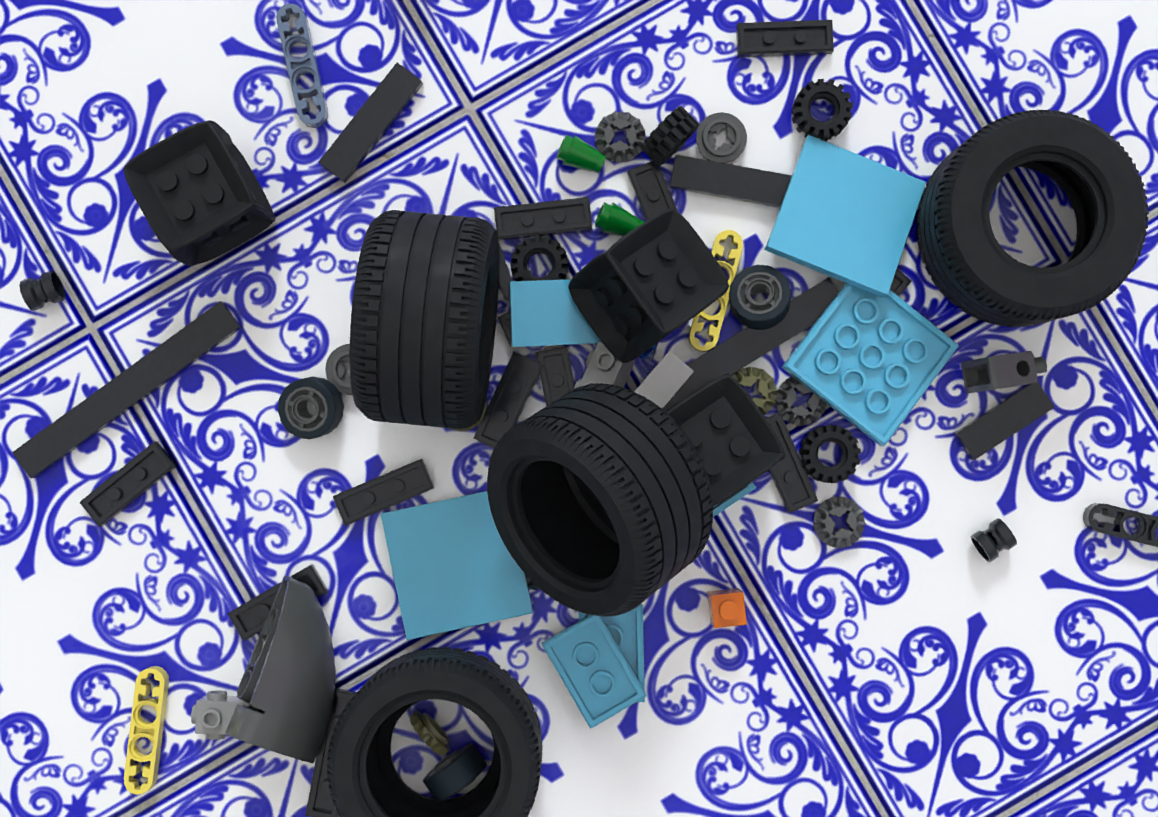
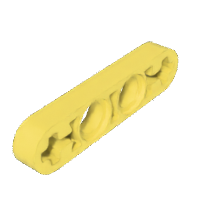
M733 230L722 231L713 242L711 253L714 257L717 256L720 259L724 252V247L719 245L720 241L724 242L727 237L732 238V244L736 245V249H731L727 257L728 261L733 260V265L725 261H717L729 275V288L718 299L720 303L719 313L711 316L703 310L693 317L688 340L691 347L698 352L711 350L716 345L729 301L730 285L735 278L743 249L741 236ZM699 317L706 321H717L716 327L711 324L709 325L707 335L712 337V341L706 342L704 346L699 345V339L695 338V333H700L704 326V322L698 323Z
M151 666L141 671L135 682L124 785L130 793L136 795L149 791L156 784L158 778L169 688V676L159 666ZM154 674V679L160 681V684L153 688L152 697L158 696L159 699H143V696L149 695L151 690V684L146 683L145 679ZM144 705H150L155 708L157 716L154 722H146L142 719L141 709ZM145 737L152 742L153 749L150 754L145 755L138 751L137 741L139 738ZM151 761V764L147 763L143 766L142 776L148 778V781L140 786L139 780L134 779V776L140 772L142 762Z

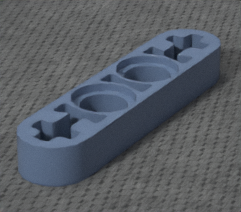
M286 4L278 10L276 21L297 113L306 126L318 128L328 119V107L308 19L298 5ZM291 13L300 18L295 20L296 30L299 34L293 35L292 28L288 22H284L289 20V14ZM296 43L307 45V53L300 59L291 56V48ZM309 73L314 76V84L311 88L301 89L298 87V79L302 74ZM301 97H312L315 107L321 109V111L316 113L315 119L305 115V113L310 111L308 100L306 98L301 100Z

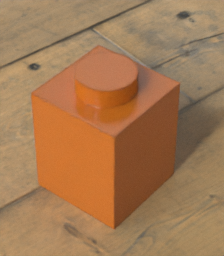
M735 588L707 591L710 623L714 628L747 625L742 590Z

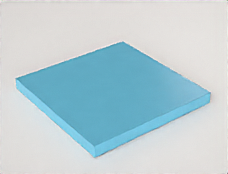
M808 134L764 250L885 298L889 293L926 182Z
M845 283L781 368L879 446L884 447L959 345L891 290L883 298Z
M487 491L381 513L407 640L533 613L526 575L512 558L498 533L490 511Z

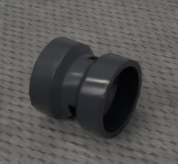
M53 270L42 273L40 279L30 277L20 281L19 284L22 298L32 311L43 308L45 303L49 301L52 303L64 301L66 297L63 284L57 273Z
M999 518L991 522L985 531L979 530L970 536L977 551L989 563L998 558L999 552L1002 550H1010L1017 545V540L1012 531Z

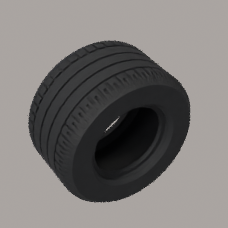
M1029 110L1013 113L987 124L952 151L938 165L933 175L929 178L921 196L922 200L919 203L916 223L918 225L916 227L917 238H919L917 242L919 251H921L923 264L925 263V269L928 275H931V280L935 286L939 287V291L945 297H948V300L953 305L958 306L966 314L969 313L970 316L979 320L982 319V321L1009 327L1034 326L1081 313L1099 304L1116 291L1131 273L1139 259L1138 257L1141 255L1143 243L1146 239L1145 236L1147 235L1146 229L1148 228L1147 222L1149 219L1147 215L1149 211L1147 210L1148 203H1146V200L1148 199L1145 195L1146 190L1143 188L1145 185L1141 181L1142 177L1138 174L1139 170L1136 169V164H1133V159L1129 157V153L1125 152V148L1120 145L1119 141L1114 140L1115 137L1110 136L1109 132H1105L1097 124H1092V121L1086 120L1083 117L1079 118L1078 115L1056 110ZM1025 167L1041 172L1055 181L1069 198L1076 217L1077 235L1072 255L1067 263L1050 268L1029 266L1011 257L996 240L990 223V202L1000 180L1013 168Z
M390 210L385 211L370 223L364 237L357 266L351 311L349 349L350 381L353 400L356 407L368 419L378 422L420 426L429 425L441 428L449 427L450 429H467L481 419L491 373L499 289V238L497 230L487 220L476 217L467 218L463 216Z
M595 383L571 390L508 430L497 442L490 457L487 476L488 501L495 526L504 545L521 570L537 587L555 601L575 611L595 616L611 617L633 610L691 564L700 555L710 537L713 523L711 487L697 450L683 429L662 408L644 396L624 387L606 383Z
M436 647L426 648L425 651L421 649L413 651L412 654L402 655L399 659L396 658L387 665H384L369 678L348 702L346 708L343 709L331 736L327 757V776L329 778V790L332 792L331 798L334 806H336L335 809L338 816L528 817L538 791L543 748L541 728L538 725L539 720L525 690L520 688L518 681L515 678H511V674L505 669H501L500 665L494 661H488L489 658L482 655L477 656V653L468 650L464 652V649L453 648L451 650L450 647H440L439 649ZM428 699L454 702L471 710L490 729L494 744L492 763L483 780L466 794L441 802H437L434 798L423 796L408 787L398 775L391 756L392 734L399 718L414 704Z

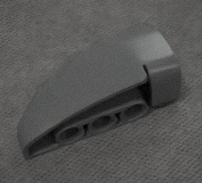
M289 576L283 577L238 687L237 698L249 702L248 707L240 704L236 705L225 733L246 743L314 764L332 713L336 667L328 623L314 591L306 583Z

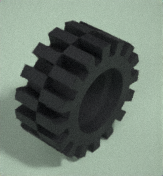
M818 79L816 83L811 81L805 88L801 89L793 102L794 105L791 113H794L792 118L793 124L797 123L798 125L796 130L799 133L803 131L805 138L809 134L819 139H825V141L831 140L833 136L839 135L846 127L852 116L850 111L853 108V102L848 100L851 97L849 92L844 93L842 91L843 85L839 84L837 87L834 85V80L829 79L828 82H824V79ZM817 99L829 101L834 109L833 117L826 122L815 120L810 113V105L813 101Z
M679 106L650 133V136L641 145V149L658 166H661L686 143L700 124L682 106Z
M534 235V238L529 239L527 237L523 239V243L515 247L516 250L512 253L510 263L515 281L566 279L569 268L568 258L565 249L560 246L557 240L554 241L546 235L545 237ZM538 253L547 255L552 261L550 273L541 278L531 275L527 269L530 257Z
M837 425L820 426L807 433L808 436L802 440V448L799 449L801 462L807 475L824 483H838L848 479L850 474L855 473V467L860 464L861 460L858 459V454H861V448L857 447L856 443L859 442L856 437L853 438L849 430H845ZM828 441L836 443L842 453L838 464L832 467L823 465L818 459L819 447Z

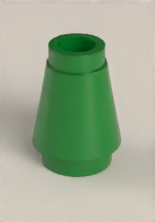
M565 135L556 159L563 161L562 165L596 173L600 172L606 155L601 154L576 135L573 137Z
M604 202L597 215L595 226L601 228L603 233L625 236L643 224L644 221L639 220V218L614 202L611 205Z

